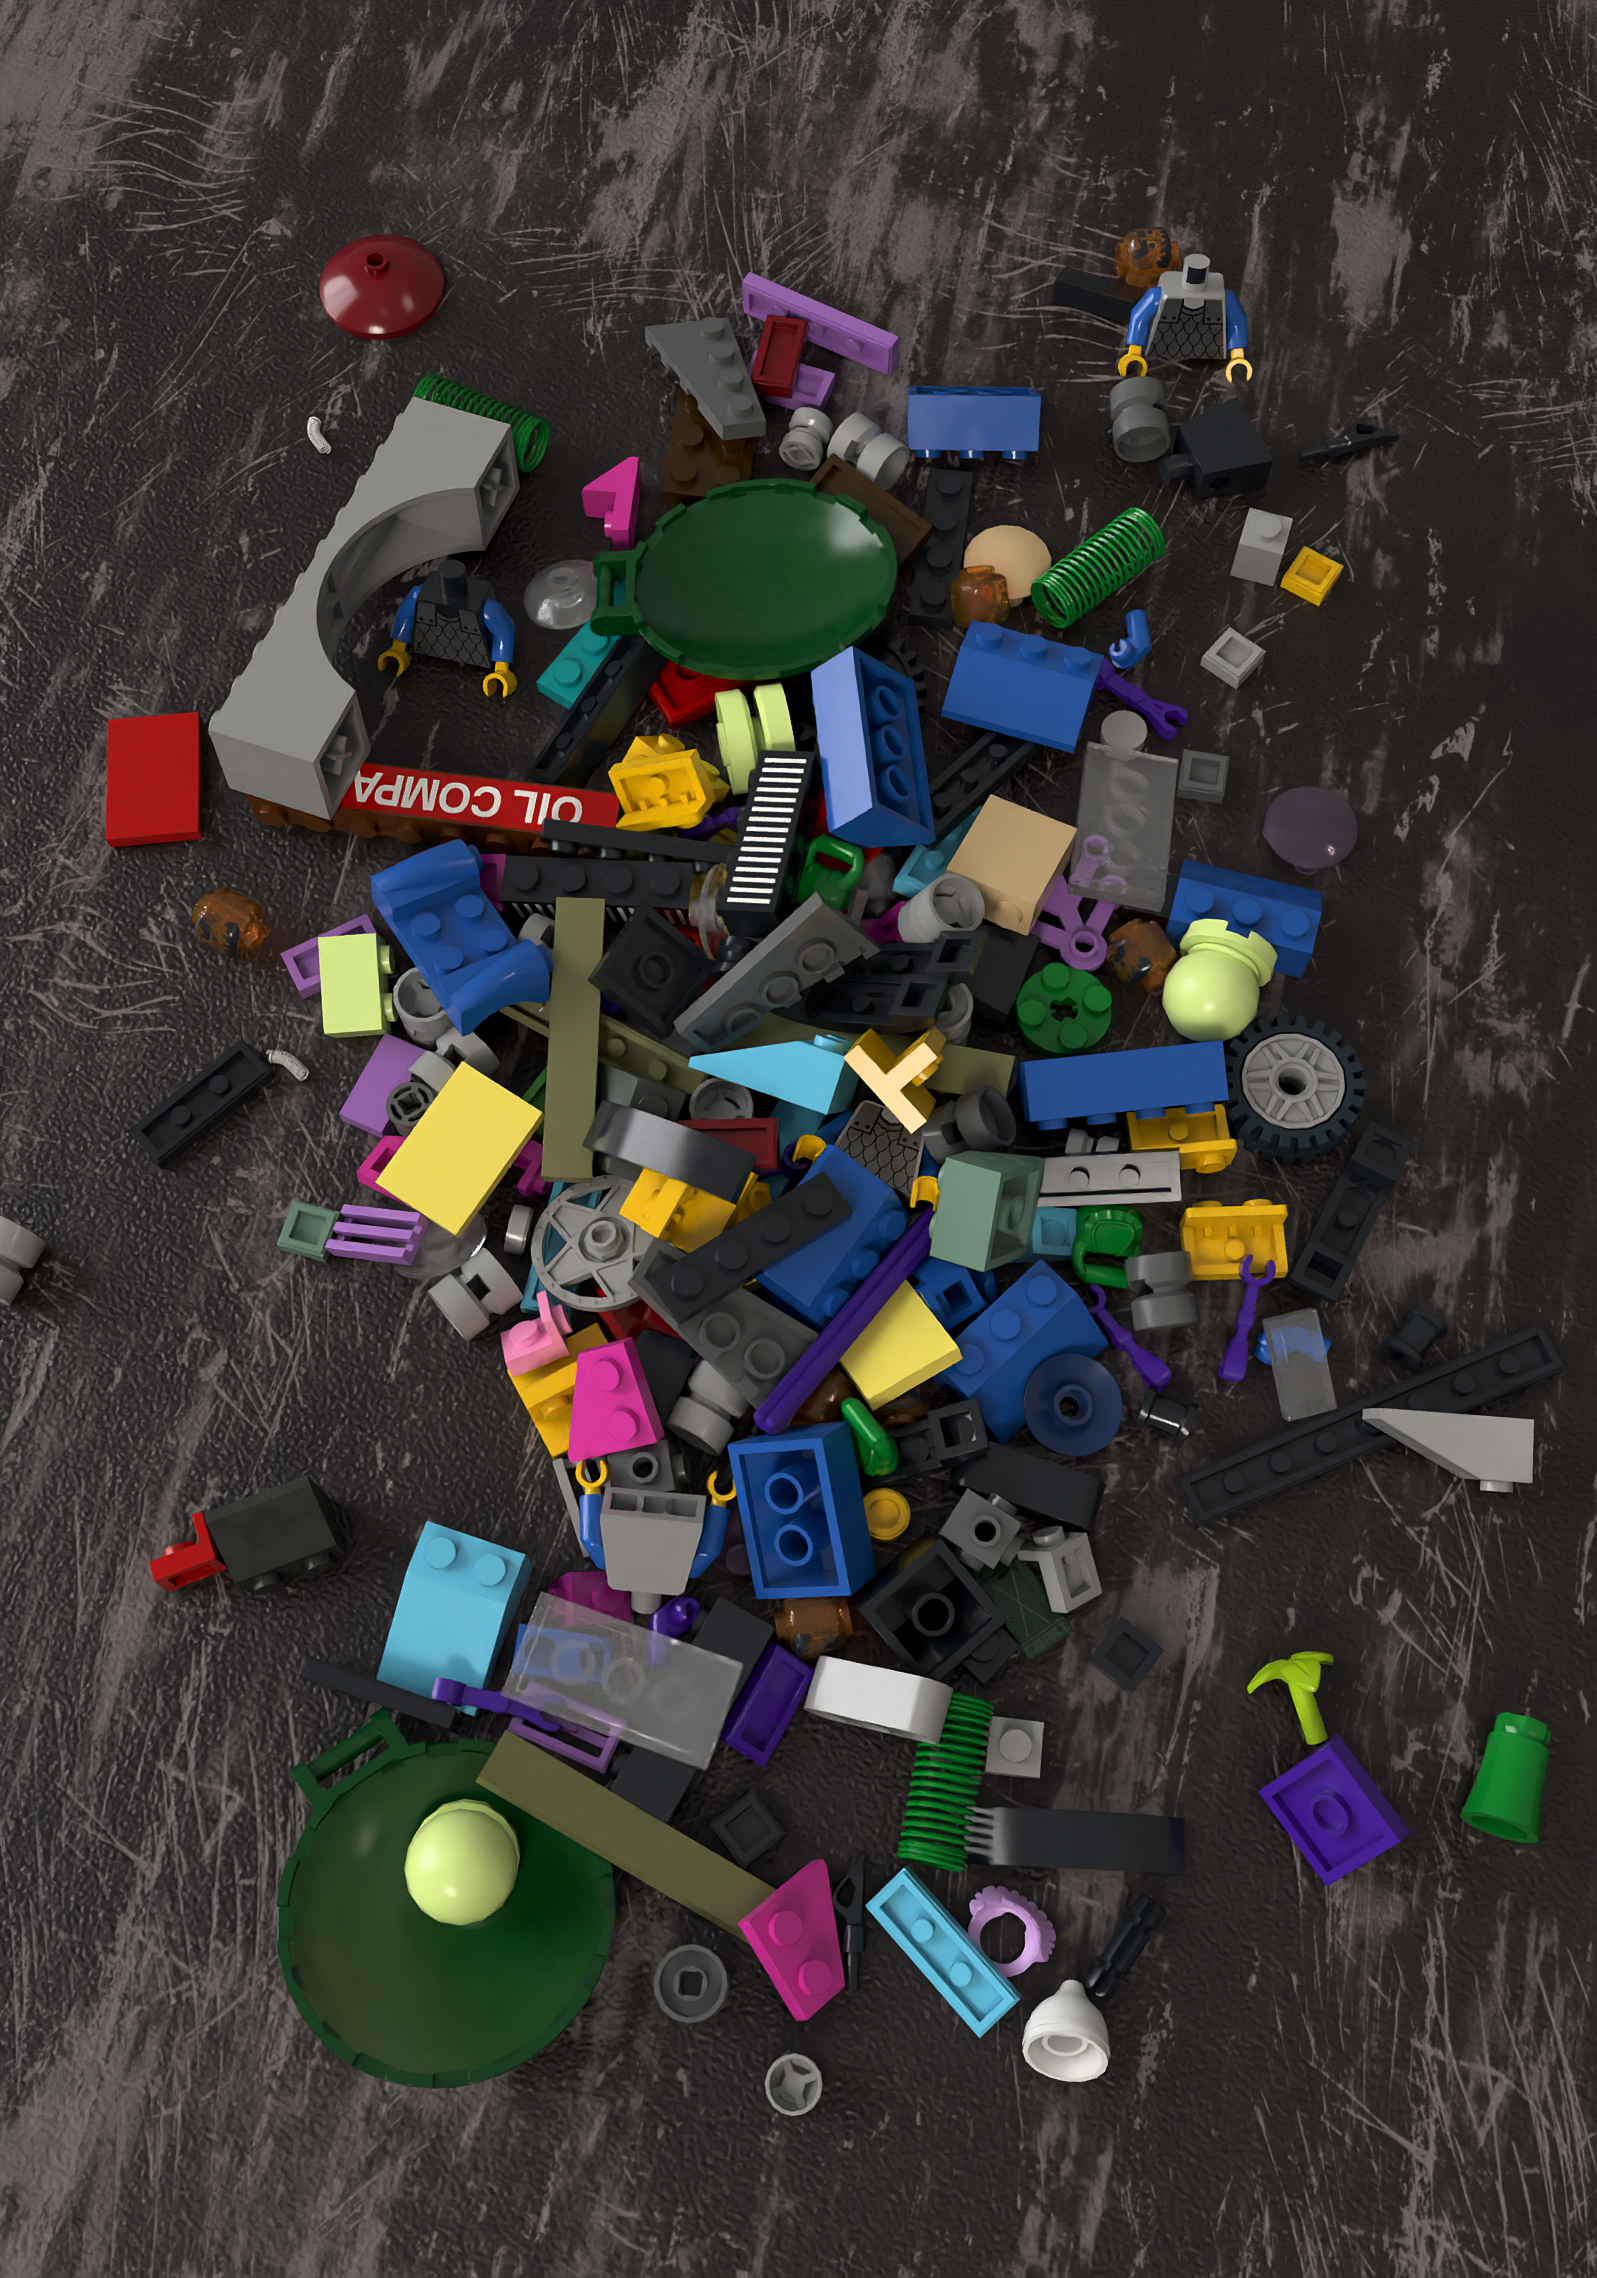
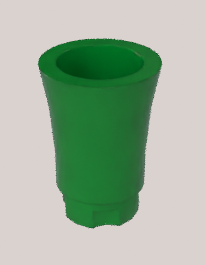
M1501 1712L1497 1715L1494 1732L1489 1733L1475 1783L1460 1814L1464 1822L1480 1831L1502 1839L1520 1843H1536L1539 1841L1540 1805L1544 1777L1550 1755L1547 1747L1551 1731L1547 1729L1546 1724L1534 1718L1510 1712Z

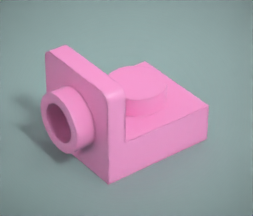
M546 1290L536 1294L541 1317L532 1321L520 1322L512 1327V1329L500 1333L505 1363L513 1377L570 1355L566 1334L573 1332L570 1319L563 1304L554 1306Z

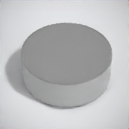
M1126 710L1113 712L1102 723L1100 732L1101 746L1111 756L1117 758L1133 757L1144 747L1147 726L1144 720L1134 712Z
M518 1204L514 1205L507 1228L504 1253L518 1256L525 1254L534 1220L533 1208Z

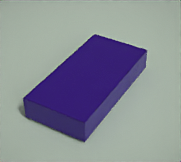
M770 1642L717 1739L753 1762L766 1767L809 1688L815 1669L781 1646Z

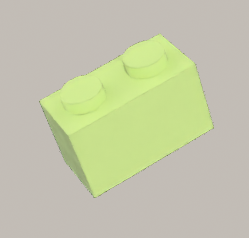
M376 933L318 937L324 1034L334 1038L392 1034L391 1022L398 1019V1011L393 1001V993H389L388 974H393L395 970L392 946L386 945V939Z

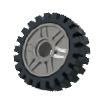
M1276 1015L1271 1023L1268 1018L1257 1021L1253 1029L1248 1026L1241 1031L1237 1039L1235 1038L1224 1055L1229 1100L1215 1101V1104H1222L1225 1107L1227 1124L1230 1126L1229 1135L1236 1141L1242 1138L1245 1141L1244 1149L1250 1153H1253L1255 1149L1263 1151L1261 1158L1272 1161L1274 1156H1280L1281 1163H1292L1295 1158L1300 1157L1302 1163L1311 1161L1316 1154H1319L1321 1157L1329 1153L1334 1146H1338L1346 1137L1362 1109L1365 1099L1363 1095L1366 1090V1079H1361L1364 1071L1361 1060L1355 1062L1353 1060L1356 1051L1351 1044L1344 1047L1341 1045L1343 1036L1338 1031L1334 1030L1329 1035L1324 1032L1327 1024L1316 1020L1314 1026L1307 1025V1017L1297 1015L1293 1022H1288L1287 1015ZM1279 1084H1292L1300 1094H1287L1280 1088Z

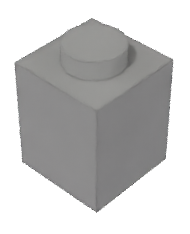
M1249 508L1230 575L1273 586L1293 519Z

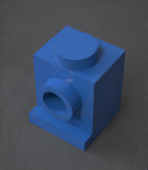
M927 1255L911 1272L916 1284L913 1289L946 1331L986 1306L965 1266Z

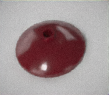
M377 234L355 240L340 249L325 266L320 278L319 291L324 310L336 326L357 337L382 340L406 335L427 323L437 312L443 301L445 279L437 257L420 242L400 235Z

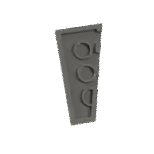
M707 317L699 321L645 326V342L651 349L657 348L661 354L663 365L668 371H675L680 378L681 388L687 395L692 394L696 398L699 411L723 441L766 435V419L728 317Z
M816 891L673 1023L682 1037L706 1054H714L763 1023V1015L772 1009L783 1006L787 1009L792 1004L801 1000L800 992L823 978H825L827 983L833 981L845 973L842 967L862 954L867 960L881 950L871 936Z
M654 1237L627 1285L757 1410L820 1334L742 1287L679 1325L652 1286L651 1277L687 1254L664 1240ZM791 1418V1419L788 1421V1423L783 1427V1429H787V1428H788V1426H789V1424H790L792 1418Z

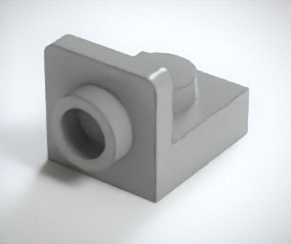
M1062 1526L1042 1528L1032 1534L1033 1540L1021 1546L1017 1552L1019 1560L1039 1561L1052 1612L1068 1613L1102 1593L1087 1533L1064 1532Z

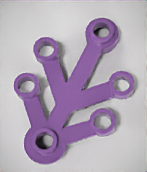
M1090 838L1082 844L1079 855L1080 863L1068 886L1062 874L1042 909L1058 916L1064 930L1036 920L1029 933L1041 937L1040 942L1058 949L1061 960L1066 966L1082 969L1086 972L1098 969L1105 961L1107 943L1102 933L1114 909L1119 908L1123 904L1126 894L1125 884L1120 879L1114 877L1103 879L1099 883L1096 893L1098 903L1084 926L1077 909L1097 870L1105 866L1109 855L1107 843L1100 838ZM1097 850L1102 856L1100 858H1091L1086 852ZM1107 889L1115 890L1119 894V896L1116 898H1108L1104 895L1103 891ZM1086 944L1092 950L1086 953L1077 950L1076 945Z

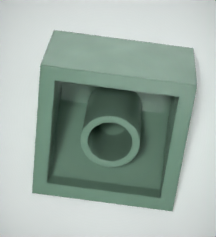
M966 1151L946 1157V1162L942 1165L937 1179L940 1197L937 1211L933 1215L929 1226V1236L932 1239L929 1256L986 1272L1028 1255L1045 1159L1037 1156Z

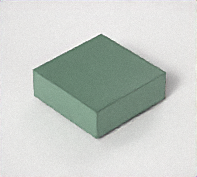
M293 1200L277 1246L282 1251L327 1263L330 1252L324 1247L328 1239H336L337 1234L333 1231V1227L336 1222H342L343 1216L338 1211Z

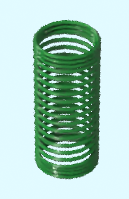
M435 373L428 374L420 381L413 397L427 401L432 387L437 382V387L431 396L430 402L434 403L435 400L437 404L500 421L501 413L504 411V416L500 422L507 423V417L511 414L510 420L507 423L511 425V430L517 417V422L512 431L517 470L528 473L538 466L545 453L549 439V427L544 418L532 415L530 412L526 413L524 410H519L517 407H512L503 401L499 402L497 399H492L490 396H485L476 390L472 391L469 387L465 388L463 385L451 382L450 379L445 380L443 376L436 375ZM464 393V398L461 401V395ZM469 397H471V400L467 405V400ZM477 399V404L474 408V402ZM484 402V407L480 412L481 404ZM488 406H491L490 411L487 414V408ZM497 408V413H496L495 417L493 418V416H494V410ZM537 425V434L535 437L534 444L528 456L523 461L524 454L526 453L531 443L534 428Z
M1129 508L1031 583L1030 593L1038 612L1049 624L1056 628L1066 629L1076 619H1079L1088 610L1099 604V601H1103L1111 592L1116 591L1128 579L1134 577L1140 570L1142 571L1151 562L1164 554L1165 541L1160 527L1147 512L1139 508ZM1128 518L1137 522L1146 531L1153 543L1155 553H1152L1151 546L1145 535L1137 526L1129 522ZM1130 527L1143 539L1148 551L1142 546L1135 534L1131 532ZM1116 543L1122 548L1124 553L1127 555L1130 563L1124 558L1122 553L1119 551V549L1116 546ZM1110 547H1111V548L1115 551V553L1118 555V557H1119L1120 560L1122 561L1124 567L1117 561V559L1115 558V556H1114L1113 553L1111 552ZM1104 552L1112 559L1118 571L1111 565ZM1099 557H1100V558L1105 562V564L1108 566V568H1109L1111 574L1105 569V567H1104L1103 564L1101 563ZM1093 561H1094V562L1098 565V567L1102 570V572H1103L1105 578L1099 573V571H1098L1097 568L1095 567ZM1087 566L1094 572L1099 582L1093 577ZM1082 571H1083V572L1087 575V577L1090 579V581H1091V583L1093 584V586L1087 581V579H1086L1085 576L1083 575ZM1076 575H1077V576L1079 577V579L1083 582V584L1085 585L1086 589L1081 585V583H1080L1079 580L1077 579ZM1071 581H1072V582L1076 585V587L1079 589L1081 595L1077 592V590L1075 589V587L1073 586V584L1071 583ZM1043 585L1046 586L1050 598L1052 599L1056 607L1064 615H1066L1067 619L1060 616L1059 613L1052 607L1044 592ZM1065 585H1066V586L1068 587V589L1072 592V594H1073V596L1075 597V599L1071 596V594L1069 593V591L1067 590V588L1065 587ZM1053 593H1054V594L1057 596V598L1060 600V602L1062 603V606L1058 603V601H1057L1056 598L1054 597Z
M952 1693L946 1719L963 1724L944 1722L943 1728L967 1735L988 1737L990 1735L988 1731L977 1727L988 1728L992 1725L990 1721L993 1719L991 1715L994 1714L992 1710L995 1707L983 1699ZM942 1732L940 1736L947 1740L972 1746L986 1747L989 1745L983 1739L962 1734ZM939 1741V1744L919 1742L917 1746L921 1751H918L915 1756L920 1761H916L913 1764L917 1770L911 1774L915 1780L909 1784L914 1790L907 1794L912 1799L906 1803L910 1810L904 1813V1816L909 1820L902 1823V1826L907 1830L900 1833L901 1837L905 1840L898 1842L900 1847L897 1848L899 1852L896 1855L900 1859L917 1864L963 1872L966 1870L964 1865L967 1864L965 1860L969 1854L966 1850L931 1843L915 1837L937 1839L963 1846H969L971 1844L969 1840L936 1834L914 1826L934 1828L964 1836H970L972 1832L968 1829L934 1823L916 1816L936 1818L966 1826H972L974 1822L970 1819L936 1813L917 1806L938 1808L967 1816H974L976 1814L975 1811L960 1806L933 1802L919 1796L935 1797L969 1806H976L978 1803L970 1798L934 1792L920 1786L936 1787L970 1796H977L980 1793L972 1788L935 1782L921 1776L937 1777L970 1786H979L981 1782L966 1776L933 1771L923 1766H934L978 1777L983 1775V1773L975 1768L934 1761L924 1756H935L978 1767L985 1765V1763L977 1758L935 1751L925 1746H936L978 1757H984L987 1754L982 1749L942 1741Z

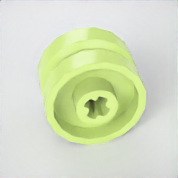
M780 682L756 686L753 693L755 716L752 717L750 716L746 697L739 689L715 693L718 718L716 729L723 765L727 767L734 795L748 793L749 773L752 769H756L761 750L796 751L787 701Z

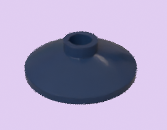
M1062 1354L1044 1361L1032 1372L1023 1392L1022 1407L1026 1424L1035 1439L1053 1453L1066 1457H1082L1093 1454L1104 1448L1119 1429L1123 1414V1402L1118 1384L1112 1374L1102 1364L1090 1357L1080 1354ZM1063 1398L1070 1400L1074 1406V1412L1071 1417L1065 1416L1060 1410V1402Z

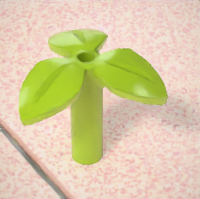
M1318 1651L1295 1653L1291 1655L1290 1659L1273 1661L1258 1671L1247 1686V1691L1251 1694L1258 1686L1270 1680L1281 1679L1289 1686L1307 1744L1309 1745L1318 1744L1328 1739L1313 1692H1316L1321 1679L1320 1664L1334 1665V1659L1332 1654Z

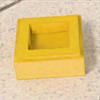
M1304 546L1283 576L1280 586L1320 606L1341 575L1343 565Z

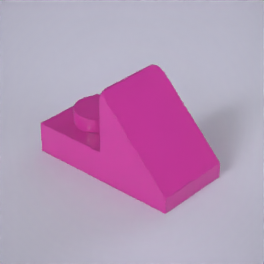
M639 457L627 458L586 485L581 492L585 515L594 518H605V537L612 538L614 551L633 550L642 491Z

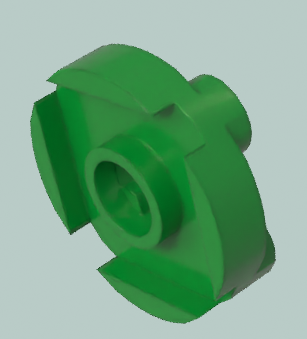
M1062 963L1048 964L1044 967L1043 971L1032 975L1019 991L1015 1006V1019L1020 1028L1019 1034L1032 1051L1048 1059L1077 1056L1081 1053L1083 1056L1092 1053L1099 1047L1107 1035L1112 1017V996L1109 990L1103 987L1102 983L1090 973ZM1065 1004L1072 1008L1071 1012H1075L1076 1017L1074 1019L1065 1017L1060 1022L1053 1018L1056 1011L1050 1009L1055 1005L1061 1006Z

